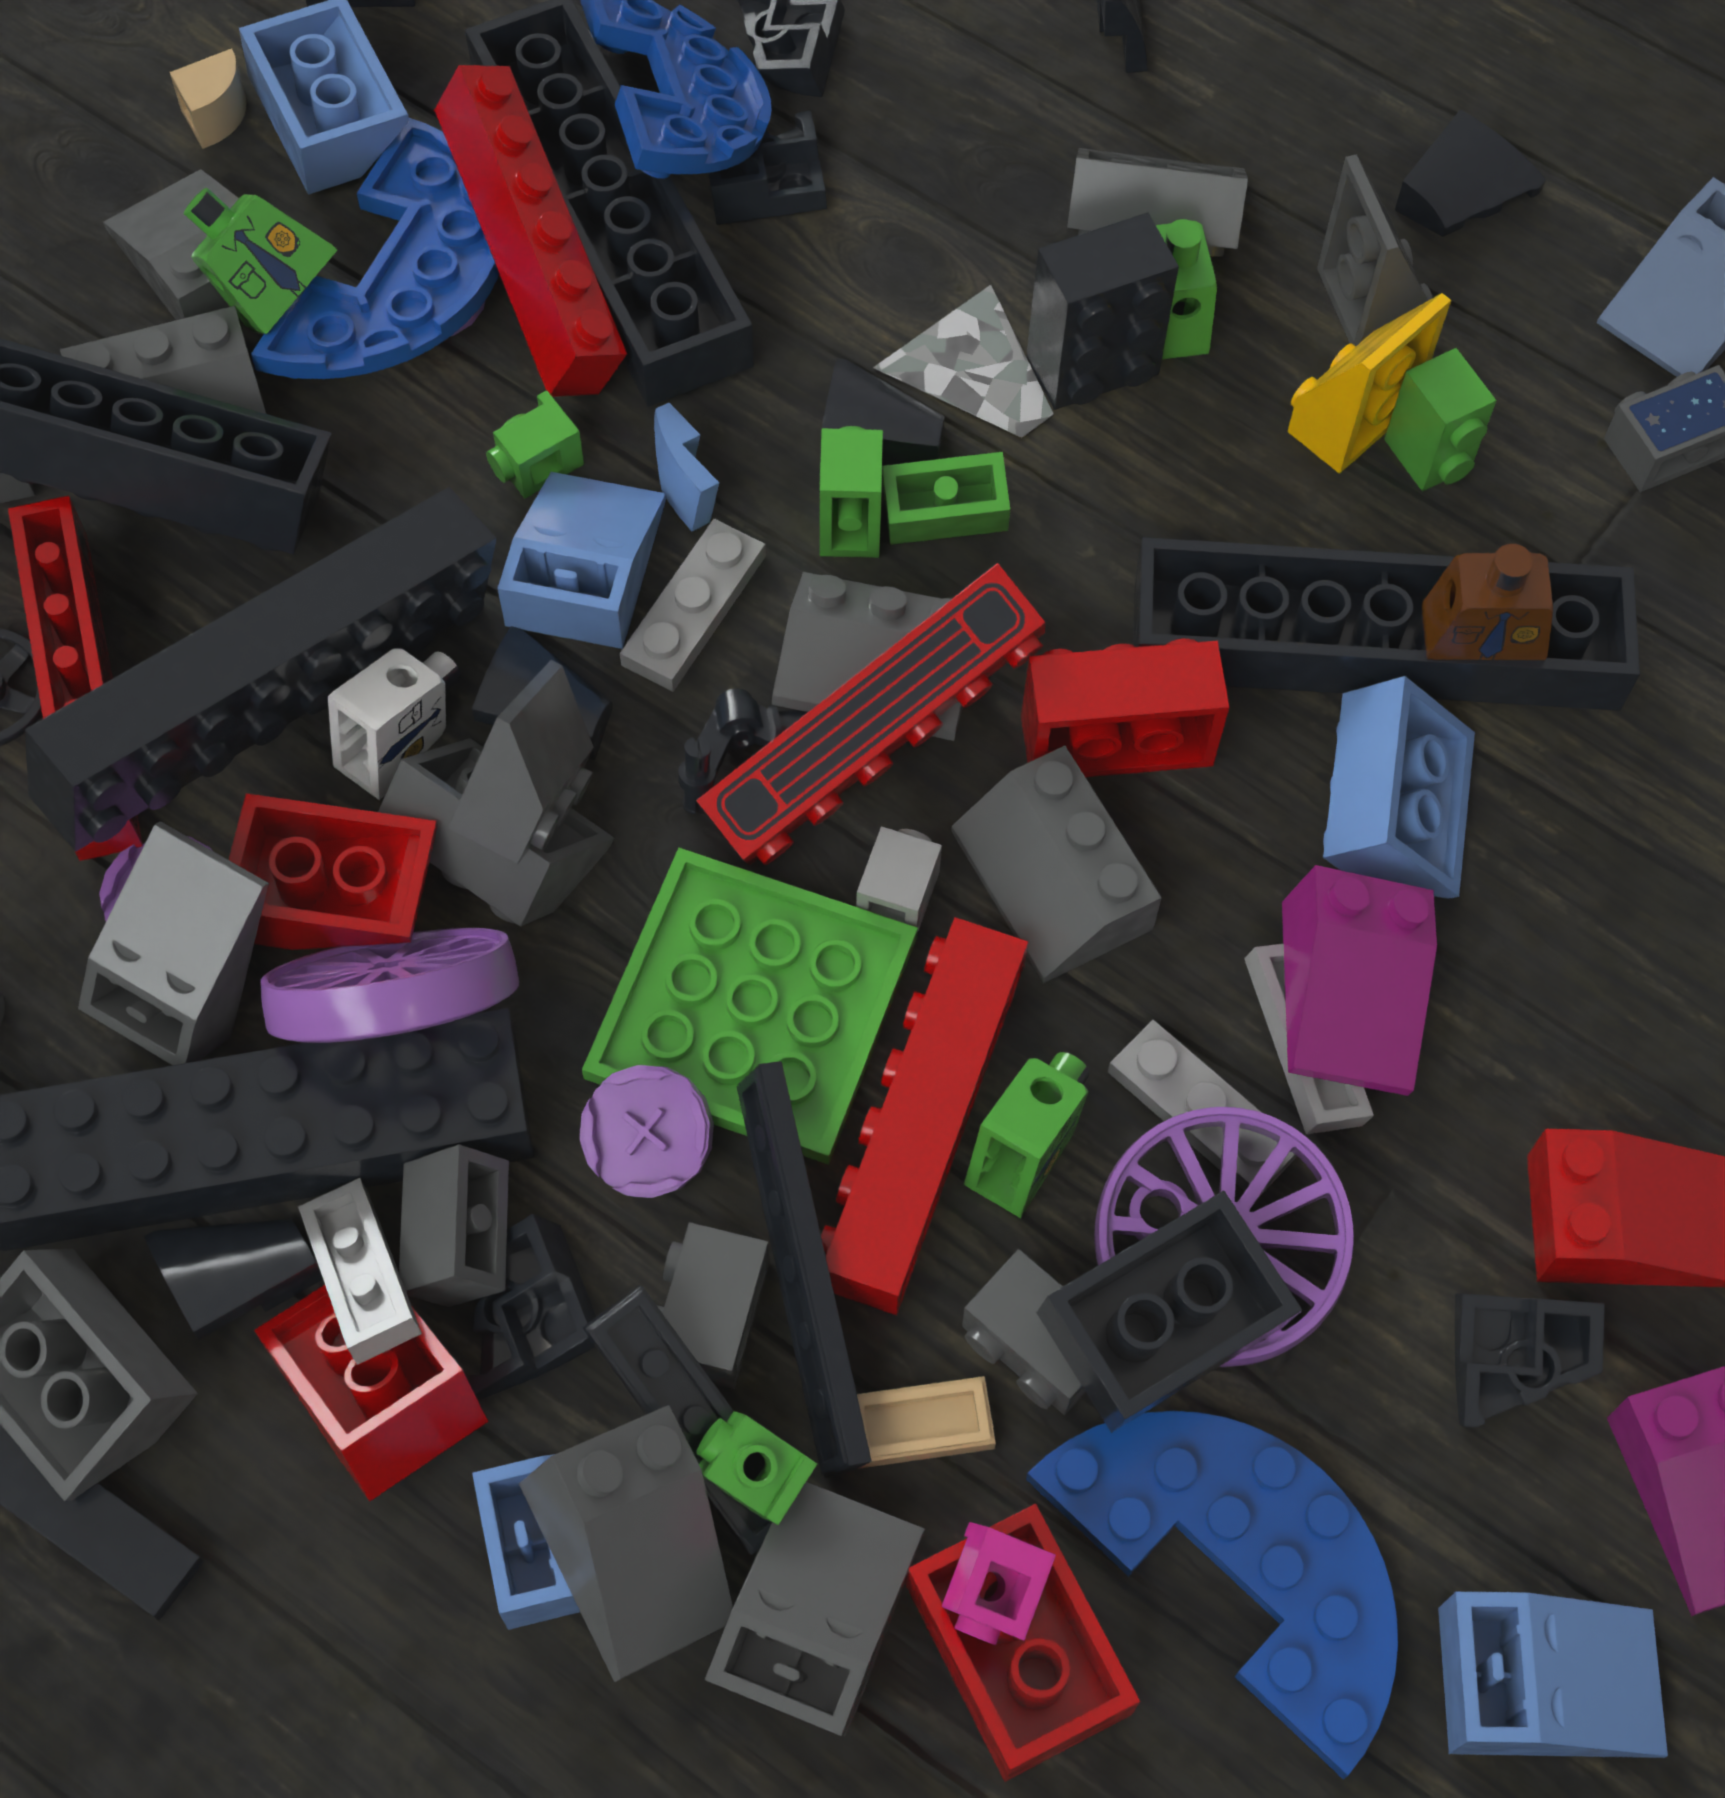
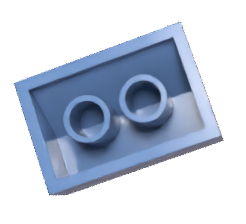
M328 0L239 28L248 77L308 195L361 178L409 122L408 114L347 0Z
M1406 676L1343 693L1340 721L1336 730L1337 746L1333 776L1330 780L1331 796L1327 829L1323 838V858L1341 871L1433 890L1435 897L1447 899L1459 897L1475 732Z

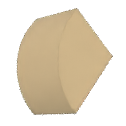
M232 48L170 72L181 111L202 149L222 141L236 130L245 115L247 100Z

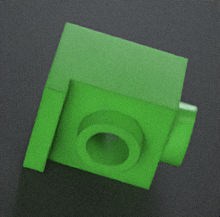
M547 390L537 395L539 407L526 414H518L510 418L500 429L493 432L495 447L486 452L487 460L499 480L503 483L510 480L524 499L541 490L550 472L567 475L584 465L580 432Z
M734 1411L727 1422L720 1418L710 1427L697 1449V1455L703 1458L699 1464L703 1479L761 1518L776 1525L780 1524L817 1465L816 1462L747 1415ZM759 1452L765 1460V1465L755 1479H748L743 1470L744 1461L750 1454Z

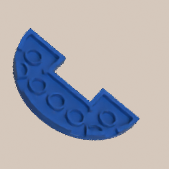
M580 0L591 35L596 44L617 54H624L630 51L647 55L660 92L657 93L621 85L615 102V108L635 169L642 170L644 173L655 178H667L670 174L711 173L742 163L758 149L769 124L772 111L768 88L755 65L739 47L730 48L728 51L713 38L716 27L682 5L670 11L653 0Z
M408 117L409 122L384 150L357 191L361 210L398 220V224L357 287L320 276L314 277L272 329L262 336L251 353L256 371L293 379H330L383 370L411 360L431 350L464 326L480 309L491 293L498 279L499 271L443 131Z
M1163 1411L1143 1413L1113 1433L1110 1432L1105 1423L1095 1426L1063 1443L1046 1455L1027 1473L1026 1480L1128 1577L1174 1527L1183 1533L1280 1624L1234 1677L1342 1779H1345L1365 1754L1379 1729L1389 1703L1398 1651L1397 1615L1393 1590L1385 1562L1372 1533L1359 1511L1343 1490L1319 1466L1289 1444L1254 1426L1226 1417L1200 1412Z

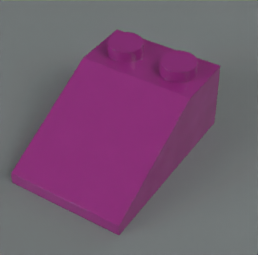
M1315 865L1282 901L1288 1073L1408 1096L1414 1091L1437 950L1433 890Z
M1724 1366L1629 1396L1607 1417L1691 1616L1725 1606Z

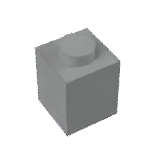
M881 826L857 890L856 907L918 927L919 931L940 872L942 845L932 842L929 837L915 830L900 829L895 831Z

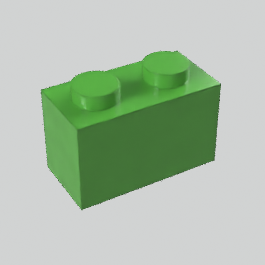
M1454 348L1406 371L1384 440L1422 492L1442 482L1447 485L1453 484L1464 478L1474 467L1476 454L1482 438L1487 432V425L1497 400L1459 350Z
M846 426L840 429L822 428L820 556L879 558L883 430H868L858 426Z
M1003 452L882 466L883 492L890 545L1008 531L1010 503Z

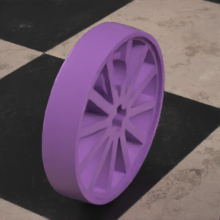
M487 928L437 929L413 932L411 943L334 947L292 960L272 969L261 978V999L266 1029L272 1036L306 1043L345 1042L412 1032L476 1014L498 1004L513 994L519 986V977L513 950L506 933Z
M1210 1107L1197 1109L1174 1116L1156 1125L1138 1138L1118 1160L1105 1183L1097 1208L1094 1233L1096 1259L1098 1265L1115 1256L1113 1235H1134L1138 1240H1142L1158 1230L1147 1225L1140 1215V1206L1148 1198L1161 1196L1169 1199L1175 1205L1178 1217L1215 1196L1184 1132L1205 1127H1222L1223 1141L1218 1193L1223 1190L1226 1192L1262 1249L1282 1248L1326 1252L1334 1255L1330 1278L1325 1290H1321L1265 1252L1288 1289L1311 1306V1310L1286 1331L1279 1329L1266 1337L1264 1341L1258 1342L1220 1367L1254 1364L1274 1358L1301 1343L1322 1324L1334 1308L1345 1287L1352 1263L1354 1231L1351 1209L1344 1187L1331 1163L1314 1143L1292 1126L1270 1115L1244 1108ZM1239 1128L1267 1136L1275 1140L1277 1145L1240 1200L1235 1202ZM1167 1141L1172 1147L1192 1187L1197 1204L1189 1200L1180 1187L1169 1181L1160 1180L1141 1167L1138 1162L1153 1148ZM1289 1152H1293L1298 1156L1318 1180V1182L1261 1209L1250 1212V1209ZM1130 1181L1140 1188L1132 1197L1128 1217L1116 1216L1114 1214L1115 1206L1123 1183ZM1326 1198L1333 1215L1335 1235L1260 1228L1312 1202Z

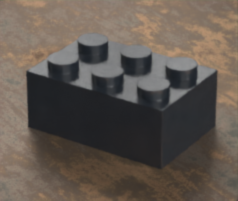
M1148 212L1038 248L1026 357L1054 410L1071 404L1082 405L1089 403L1100 394L1124 386H1139L1160 373L1179 266Z
M1223 1190L1048 1295L1036 1313L1110 1432L1113 1433L1283 1328L1302 1309Z

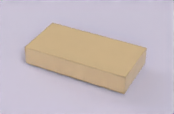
M985 1376L857 1394L872 1462L860 1468L995 1449L996 1442Z

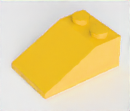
M1441 293L1374 330L1357 346L1352 343L1346 345L1334 358L1329 370L1318 380L1314 377L1308 378L1297 389L1291 399V405L1294 408L1287 432L1340 474L1387 432L1407 370L1432 359L1451 299Z

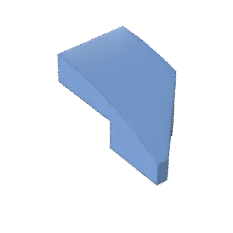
M670 403L656 408L654 414L656 457L661 490L663 493H666V499L680 519L691 531H694L710 523L719 482L695 458L700 434Z

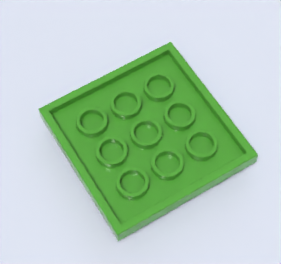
M678 848L582 1068L583 1078L602 1085L601 1083L612 1073L636 1065L668 1067L689 1078L705 1096L714 1125L747 1136L737 1086L759 1064L782 1061L802 1154L805 1157L829 1165L917 940L918 927Z

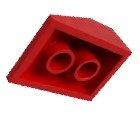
M246 793L229 861L269 883L254 944L297 950L411 943L437 832V821Z
M1544 1130L1527 1155L1537 1282L1725 1287V1156L1613 1130Z
M323 1285L254 1331L341 1463L370 1502L486 1424L488 1420L463 1370L413 1307L412 1309L422 1334L357 1365L347 1349L326 1286Z

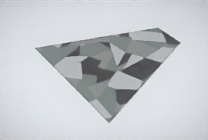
M991 285L873 367L1021 438L1054 415Z

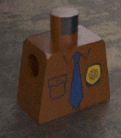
M1518 544L1503 545L1496 553H1462L1455 556L1422 603L1427 659L1546 660L1553 617V601L1547 557L1542 554L1530 553L1525 547Z

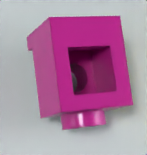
M969 1522L964 1535L968 1538L942 1607L959 1614L954 1629L993 1645H996L1001 1631L1025 1640L1056 1555L990 1527ZM987 1572H993L998 1582L997 1590L991 1597L983 1599L979 1595Z

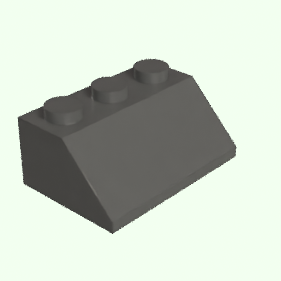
M1079 148L1067 228L1079 229L1078 235L1147 212L1150 214L1155 225L1170 224L1176 220L1187 219L1202 224L1210 256L1220 257L1224 255L1225 248H1238L1248 177L1244 168Z
M235 306L60 349L61 356L266 414Z
M803 572L789 612L772 695V705L809 712L949 602L951 598L941 599L901 591L894 587H879L843 580L833 575ZM959 702L939 716L943 726L932 737L954 741L963 710Z
M550 660L497 717L447 827L516 864H519L533 845L543 850L555 827H560L572 805L577 806L593 776V772L584 767L594 747L562 665Z
M468 738L401 759L378 812L437 821L438 827L430 863L441 870L442 876L448 882L460 888L470 890L487 902L496 916L507 922L518 924L520 927L554 913L609 850L614 840L613 836L571 808L563 824L560 827H555L543 850L533 845L519 864H516L447 828L484 747Z
M1066 746L1010 771L952 825V834L1016 938L1028 941L1026 956L1043 984L1154 929L1161 896Z
M74 1249L23 1250L0 1278V1424L64 1501L73 1500L154 1445L198 1393Z

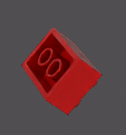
M1184 638L1158 646L1135 647L1131 644H1115L1098 651L1072 652L1067 649H1054L1042 655L1029 656L1021 713L1027 763L1066 746L1085 777L1213 766L1229 711L1218 641L1197 642L1194 639Z
M1036 1504L990 1526L994 1530L1056 1555L1025 1640L1001 1631L996 1645H993L954 1629L959 1614L943 1608L942 1604L967 1539L909 1567L906 1587L1004 1782L1131 1716L1140 1703L1132 1684ZM987 1572L979 1595L983 1599L991 1597L997 1590L998 1582L993 1572Z

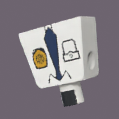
M392 649L334 690L328 696L333 767L378 800L385 796L401 759L426 752L443 734L446 728L445 693L461 679V673L454 661L442 652H434L422 663L403 649Z

